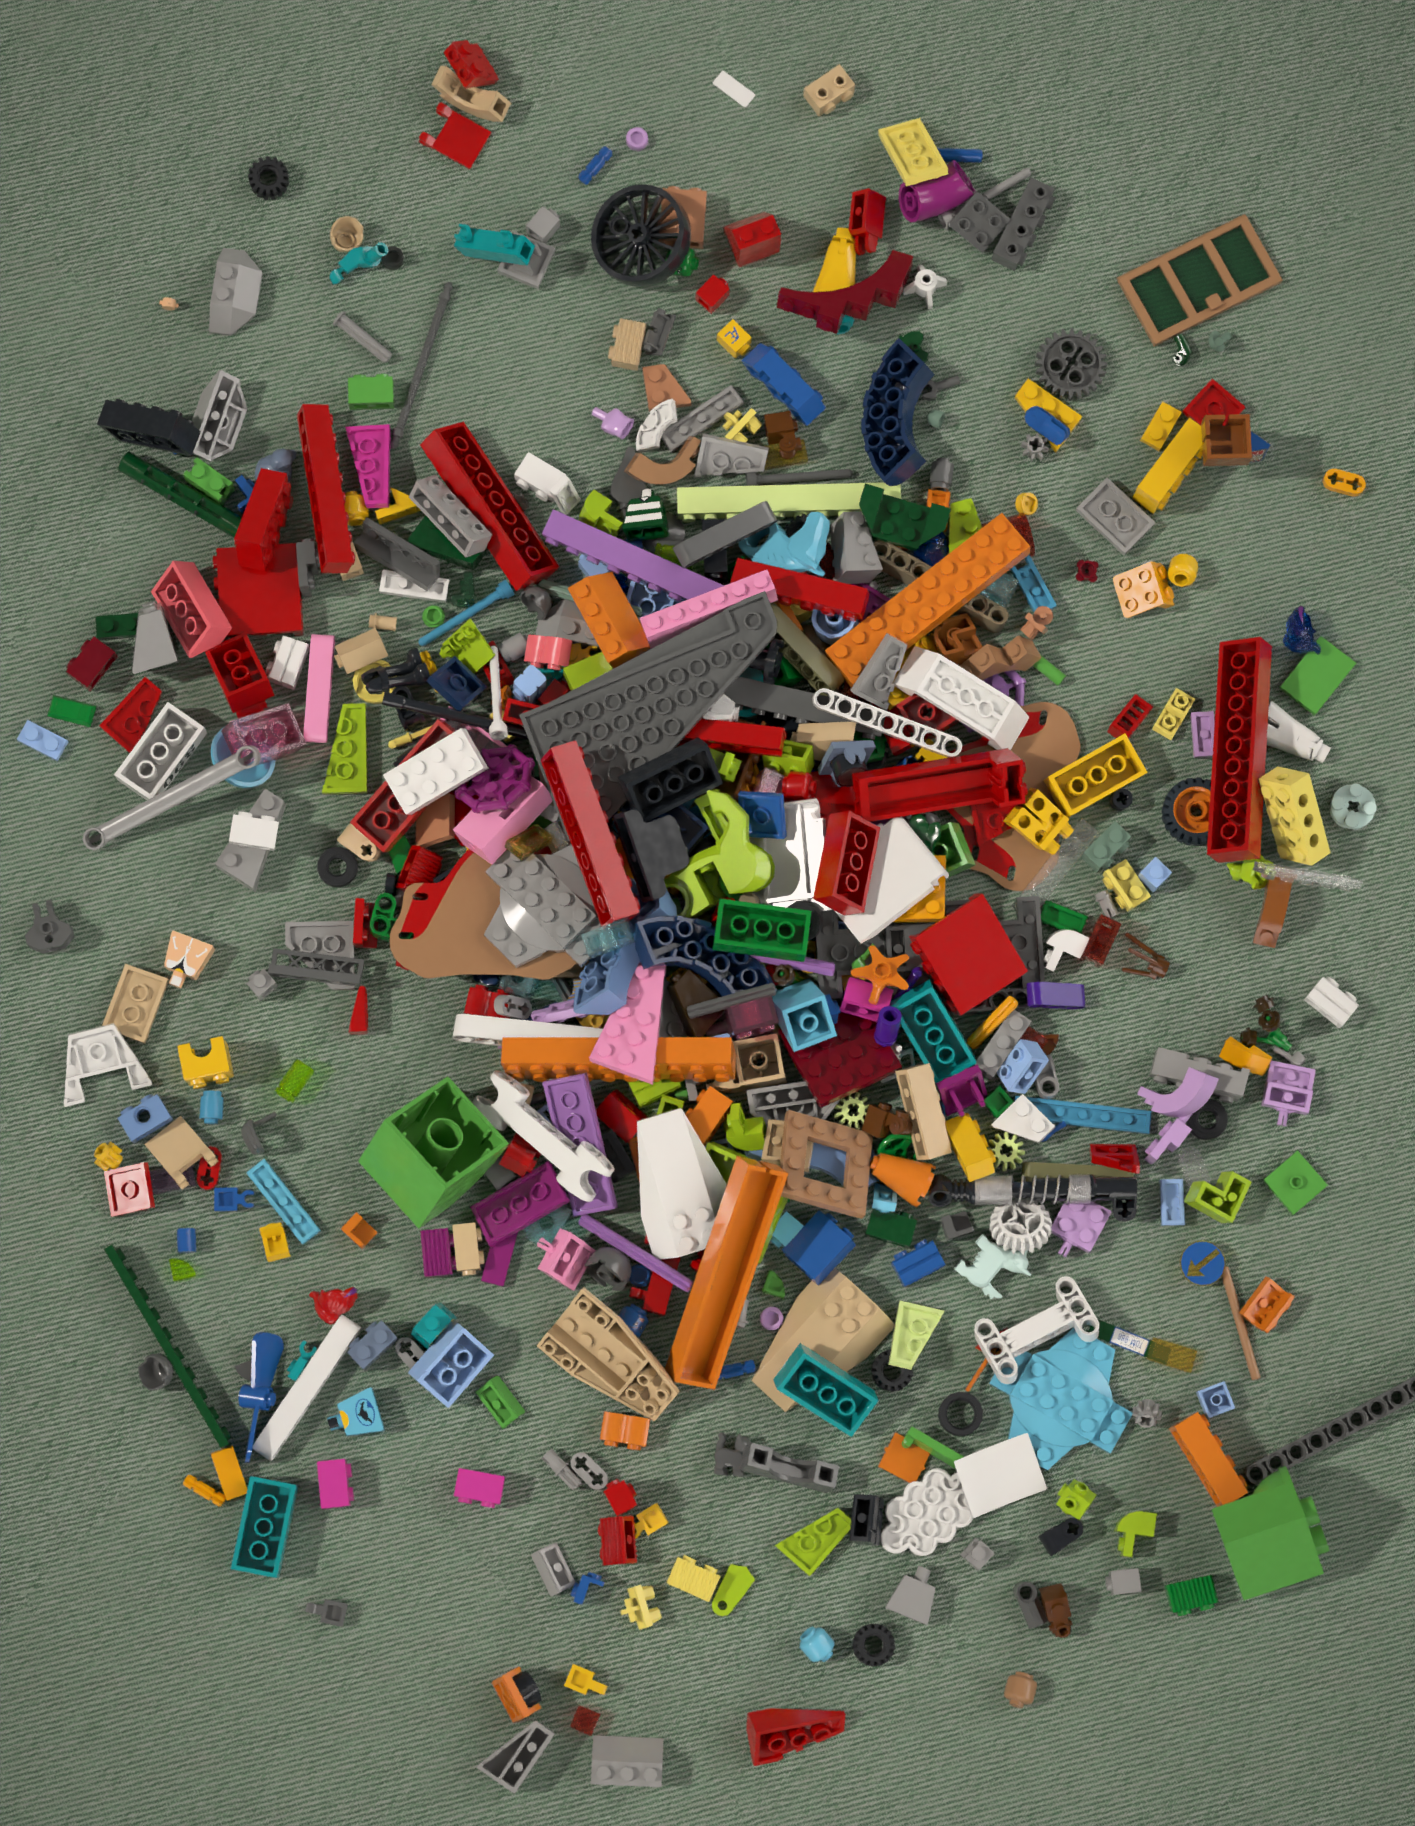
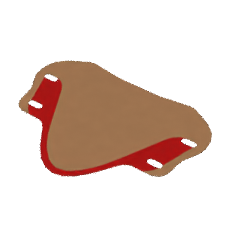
M1038 702L1020 706L1029 716V719L1011 751L1024 760L1026 764V773L1022 777V782L1026 783L1028 790L1030 788L1038 789L1058 808L1043 780L1077 761L1080 752V741L1075 724L1067 711L1053 703ZM1045 710L1047 711L1045 725H1040L1041 711ZM983 736L977 741L962 746V750L957 756L996 749L988 745L989 739ZM970 806L946 809L963 827L965 840L972 853L976 840ZM1011 828L980 845L978 858L975 861L976 865L970 869L989 875L1006 889L1026 891L1040 884L1052 871L1058 861V851L1051 855L1043 850L1036 849L1020 833ZM1057 834L1056 837L1053 839L1058 844L1060 837L1059 834ZM1010 866L1016 868L1012 881L1007 879Z
M470 849L463 854L443 881L438 883H414L406 888L403 895L401 913L390 933V948L394 958L403 967L423 978L476 974L515 975L546 980L571 969L576 962L566 952L556 953V951H547L542 956L516 968L484 936L500 905L501 888L485 872L491 864ZM415 893H426L428 899L414 900L412 896ZM412 932L414 933V938L400 939L399 933Z

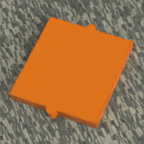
M895 1432L889 1446L884 1448L885 1453L878 1467L908 1483L915 1482L921 1471L925 1470L924 1465L930 1453L913 1443L909 1448H903L901 1443L904 1436Z

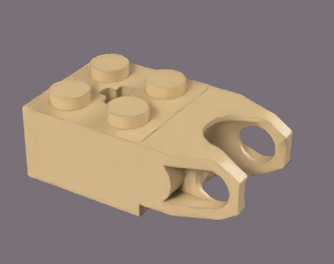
M777 1033L733 1041L736 1051L735 1079H729L728 1082H718L715 1080L706 1086L707 1089L711 1086L720 1092L736 1093L787 1083ZM757 1059L765 1061L762 1066L754 1065L758 1062Z

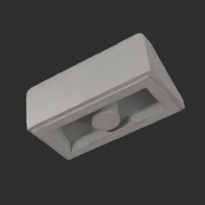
M557 1542L531 1554L551 1597L574 1586L575 1580Z

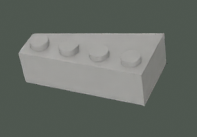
M264 789L249 813L252 814L253 818L261 819L262 815L274 817L275 821L279 822L280 825L286 804L284 800ZM228 843L215 865L218 870L256 893L258 882L270 851Z
M1160 1047L1156 1049L1149 1077H1153L1154 1082L1160 1084L1170 1082L1176 1084L1175 1087L1179 1088L1188 1068L1191 1067L1219 1079L1212 1095L1219 1096L1220 1101L1233 1103V1101L1237 1102L1243 1096L1250 1069L1242 1068L1241 1072L1233 1070L1234 1068L1230 1064L1216 1063V1065H1211V1061L1205 1058L1194 1057L1193 1060H1190L1188 1054Z

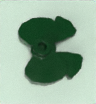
M912 331L905 334L904 337L902 335L898 337L924 363L928 361L929 355L921 346L924 335L920 331Z

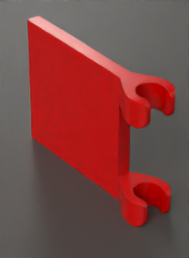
M440 102L436 107V113L441 117L447 118V122L437 139H434L426 132H422L419 136V143L434 149L470 170L491 135V131Z

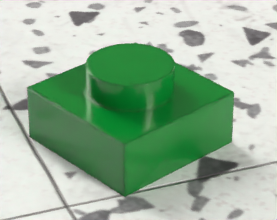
M997 1086L984 1098L987 1109L995 1118H998L1014 1103L1001 1086Z

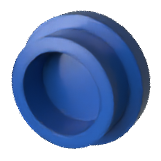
M642 1264L634 1265L630 1282L636 1287L646 1286L651 1279L650 1269Z

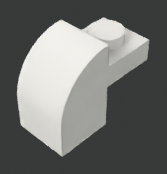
M1062 929L1054 932L1046 941L1047 944L1054 947L1052 950H1047L1044 956V962H1046L1044 967L1054 972L1063 951L1080 959L1089 941V937L1071 929Z

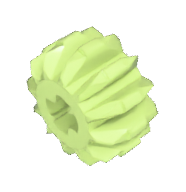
M856 1092L854 1099H852L851 1094L846 1096L847 1101L842 1098L839 1101L842 1105L836 1104L834 1109L841 1111L834 1114V1118L842 1117L838 1124L843 1125L847 1122L848 1127L854 1124L855 1129L859 1130V1122L862 1125L864 1124V1118L867 1114L865 1111L869 1107V1104L864 1106L868 1098L864 1097L861 1101L858 1100L859 1092ZM852 1106V1109L854 1106L857 1107V1116L854 1117V1114L852 1116L848 1115V1107Z
M1005 1132L1003 1140L999 1134L995 1135L997 1142L989 1140L988 1144L993 1148H987V1150L992 1149L997 1161L994 1164L995 1169L1002 1164V1171H1006L1007 1164H1009L1010 1168L1014 1170L1016 1168L1014 1161L1019 1164L1022 1163L1023 1160L1017 1155H1024L1025 1151L1018 1150L1023 1145L1022 1141L1014 1143L1017 1135H1013L1010 1140L1008 1139V1132ZM1004 1146L1005 1149L1009 1148L1011 1150L1008 1154L1010 1157L1000 1154L1001 1147Z

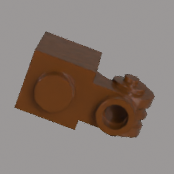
M791 411L764 415V427L768 445L779 444L780 456L784 459L793 458L797 451L802 450L800 437H795V432H798L797 420L792 419Z
M879 1102V1105L869 1104L862 1131L877 1138H886L891 1134L908 1135L912 1132L913 1123L909 1118L910 1113L898 1109L894 1110L891 1104Z
M1058 1583L1039 1588L1042 1607L1050 1622L1048 1626L1049 1631L1054 1634L1055 1638L1067 1637L1071 1634L1072 1621L1068 1619V1617H1071L1068 1597L1062 1584Z

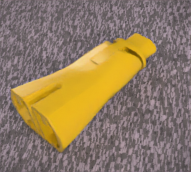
M837 228L836 235L833 236L826 252L813 292L834 291L856 284L855 239L851 236L849 229Z

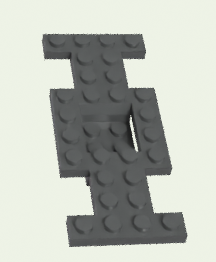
M1039 896L1016 897L1017 920L999 921L1028 970L1027 973L1021 976V988H1027V983L1045 982ZM969 900L945 901V916ZM834 910L821 911L823 927L815 937L816 959L835 964L833 976L817 973L818 988L824 995L830 994L832 999L843 998L842 976L851 975V970H853L852 962L861 957L871 944H874L886 958H894L903 954L909 956L908 961L897 969L898 974L905 981L915 967H921L924 970L921 965L923 960L920 955H916L910 946L912 942L909 936L919 934L935 922H892L873 938L860 943L849 929L839 930L838 914ZM871 954L866 960H864L866 965H870L872 963ZM923 971L921 977L913 985V988L929 979L933 984L934 979L931 974ZM887 987L893 989L892 996L899 990L897 987Z

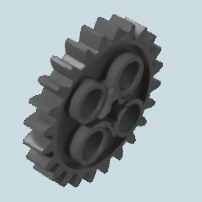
M1071 328L1070 333L1066 334L1065 330L1062 329L1060 336L1054 332L1052 335L1053 340L1046 337V345H1040L1039 349L1042 352H1037L1036 357L1040 360L1035 361V366L1040 368L1036 370V375H1042L1039 383L1046 382L1045 390L1050 387L1053 389L1051 395L1060 392V399L1063 398L1064 394H1067L1069 400L1072 399L1073 395H1076L1079 400L1082 392L1088 397L1089 389L1095 392L1097 389L1096 384H1102L1103 380L1100 377H1105L1106 374L1102 369L1107 367V363L1102 361L1105 360L1106 354H1100L1103 346H1095L1098 341L1097 339L1089 340L1090 333L1083 337L1082 330L1078 334H1074V330ZM1069 346L1073 352L1065 353L1062 347ZM1079 348L1082 349L1081 353L1076 358L1075 364L1071 366L1064 380H1060V377L1065 372L1067 365L1072 361L1077 350ZM1087 357L1092 363L1089 365L1083 364L1081 358ZM1057 364L1061 367V370L1053 371L1050 366ZM1072 375L1078 376L1080 382L1074 383L1069 377Z

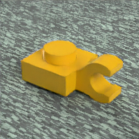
M575 1664L572 1665L564 1684L565 1687L584 1695L587 1694L588 1689L604 1695L608 1687L593 1680L594 1672Z

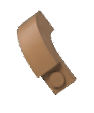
M689 436L676 457L665 464L655 463L643 454L635 453L624 472L634 479L648 484H669L678 481L689 474L696 466L689 459L690 457L693 459L700 450L698 445L701 441L695 436Z

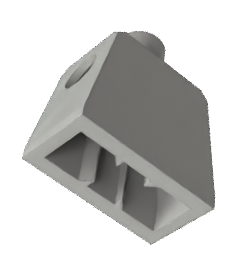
M918 1565L914 1578L904 1575L885 1608L927 1625L936 1588L926 1584L931 1570Z

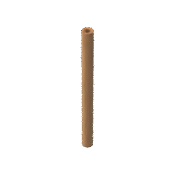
M1227 1266L1223 1269L1222 1280L1251 1379L1261 1378L1243 1316L1239 1314L1241 1308L1229 1267Z

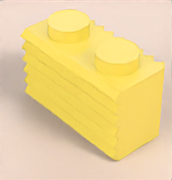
M686 1555L682 1559L678 1557L667 1580V1584L710 1602L720 1579V1576L717 1575L718 1570L706 1564L704 1568L695 1565L697 1560Z

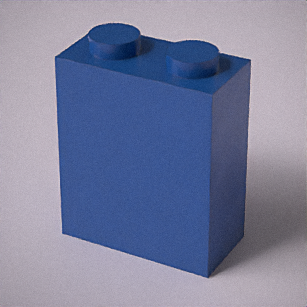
M820 1210L782 1249L784 1255L817 1285L856 1246L852 1240L854 1235L845 1227L840 1229L836 1225L838 1221L830 1213L827 1212L825 1215Z

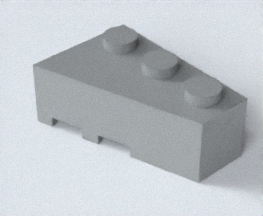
M535 1720L476 1767L515 1794L555 1735V1732Z

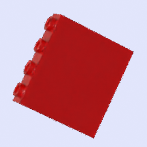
M296 543L274 545L272 561L267 564L265 571L239 566L236 547L216 548L217 555H213V568L217 569L218 577H214V589L218 591L219 599L215 600L232 627L226 637H235L246 632L247 636L294 633L295 636H304L302 595L299 587Z
M981 893L973 894L969 897L968 902L919 934L909 936L912 942L910 943L912 950L916 955H920L923 960L921 963L923 969L927 974H931L934 979V988L939 994L942 993L946 1000L944 1004L948 1011L956 1015H963L1028 972L988 901Z

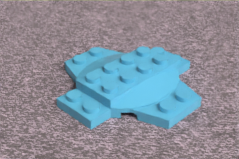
M1073 1327L1049 1350L1037 1352L1033 1355L1026 1351L1015 1357L1018 1375L1013 1383H1001L994 1373L989 1384L1009 1395L1010 1404L1014 1411L1008 1439L1028 1433L1039 1467L1046 1471L1049 1470L1074 1446L1084 1445L1088 1442L1109 1454L1112 1452L1132 1416V1412L1113 1401L1109 1387L1115 1349L1098 1339L1092 1342L1083 1341ZM1005 1367L1001 1372L1009 1375L1013 1373V1370L1010 1367Z

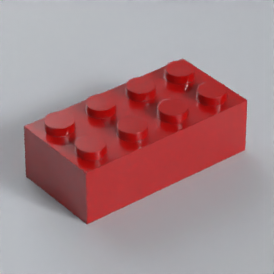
M261 468L234 537L239 566L265 571L267 564L271 563L274 545L279 543L280 529L286 524L287 510H291L293 505V497L290 495L291 483H288L287 473Z
M851 811L829 815L813 896L814 900L844 916L864 913L880 827Z

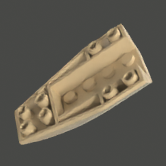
M584 1287L537 1344L540 1350L571 1376L653 1421L660 1416L680 1392L665 1368L625 1322Z

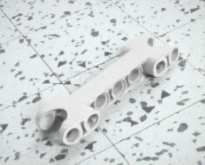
M495 1070L490 1079L498 1090L497 1101L493 1102L478 1095L472 1103L496 1129L504 1131L507 1126L511 1127L561 1171L556 1179L565 1189L586 1202H592L596 1193L588 1181L590 1170L610 1177L614 1172L612 1163L592 1144L586 1141H582L579 1146L574 1144L525 1102L530 1093L522 1084L508 1074Z

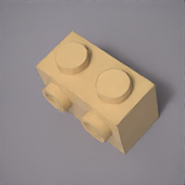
M839 64L805 87L803 96L818 116L823 113L829 114L841 101L846 102L852 98L855 83Z

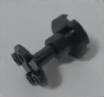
M774 638L769 649L764 648L749 665V668L764 671V683L774 685L775 679L773 677H778L783 653L779 652V648L784 647L783 640Z

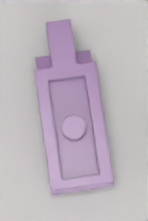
M573 999L550 1004L549 1008L532 1011L531 1017L533 1021L549 1023L556 1021L560 1023L571 1017L583 1018L589 1014H576L573 1011Z

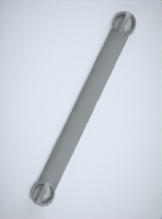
M253 745L243 746L238 749L237 753L98 827L87 829L83 835L85 846L90 850L103 848L107 842L236 773L255 767L261 760L260 751ZM244 749L253 751V753L241 758ZM255 757V760L251 765H247L244 763L249 759ZM94 830L100 833L99 835L89 839V834L91 831ZM102 838V842L99 846H94L91 844Z

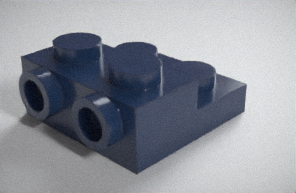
M456 656L434 672L427 680L458 711L472 704L487 688Z

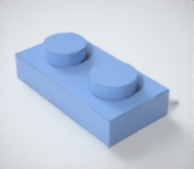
M27 720L17 738L18 742L56 761L59 760L68 744V740Z

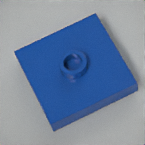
M740 791L738 793V803L749 815V837L785 839L787 837L783 793Z

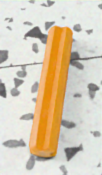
M1008 996L969 1036L967 1044L972 1049H977L1018 1006V1001L1014 997Z

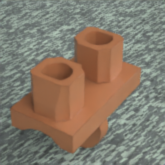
M1046 606L1038 607L1034 615L1028 613L1025 616L1028 621L1020 630L1031 640L1039 632L1044 635L1048 631L1045 626L1053 620V612Z

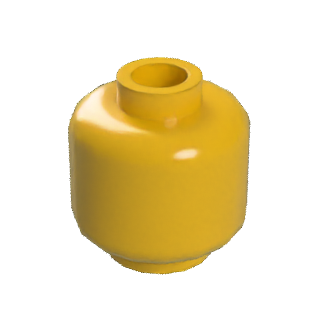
M349 491L345 493L346 501L344 504L345 512H348L349 515L348 525L358 526L363 524V521L369 517V509L365 505L363 495L358 494L357 491Z
M1188 554L1175 555L1169 564L1168 579L1176 586L1187 587L1191 585L1197 576L1198 562Z

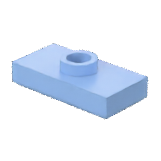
M1160 1179L1161 1226L1185 1225L1183 1179Z

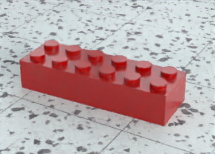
M437 719L400 764L454 733L455 730L444 720ZM385 780L350 823L382 852H389L430 804L412 815H406Z

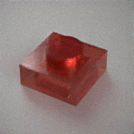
M1030 1026L1027 1027L1020 1038L1037 1042L1041 1049L1048 1042L1046 1037Z
M579 1705L570 1727L592 1736L600 1713Z

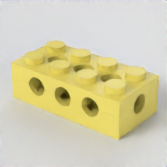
M1277 766L1259 778L1261 793L1265 801L1266 811L1270 819L1272 833L1280 858L1312 866L1330 854L1310 774Z

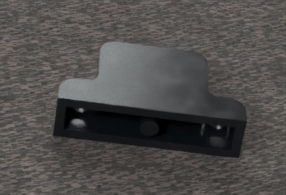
M629 810L612 815L642 903L663 897L666 893L664 877L687 867L689 863L688 849L683 842L680 826L675 818L670 815L654 818L647 822L643 821L641 814L637 810Z

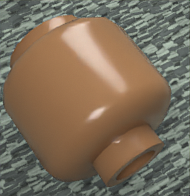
M1016 1671L1015 1674L1008 1677L1004 1696L1010 1700L1009 1705L1023 1708V1705L1033 1703L1037 1683L1033 1680L1034 1677L1032 1675Z

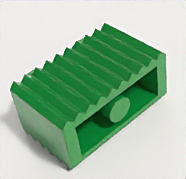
M1212 1575L1164 1585L1171 1613L1177 1612L1178 1616L1191 1614L1192 1608L1200 1607V1611L1214 1608L1213 1603L1219 1602Z

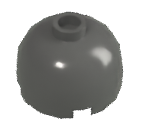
M601 1247L585 1263V1267L588 1266L586 1272L594 1281L604 1287L608 1283L614 1286L612 1288L614 1291H622L630 1280L632 1273L631 1262L626 1254L617 1248Z

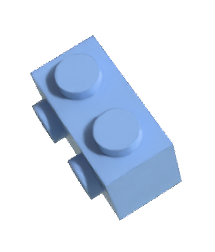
M1020 1039L997 1071V1075L1008 1091L1026 1094L1049 1059L1037 1042Z

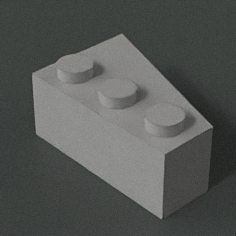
M862 511L843 512L830 525L831 549L834 550L832 567H835V577L833 580L847 584L870 583L883 568Z

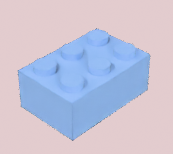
M453 1320L410 1369L408 1374L449 1408L494 1354L464 1327Z

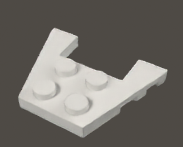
M114 1023L68 1035L65 1107L85 1102L80 1078L126 1067L132 1090L152 1085L151 1078Z

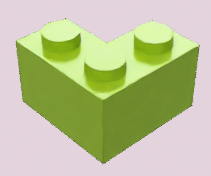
M1233 1171L1221 1172L1215 1187L1206 1181L1193 1182L1184 1203L1220 1223H1233L1251 1181Z

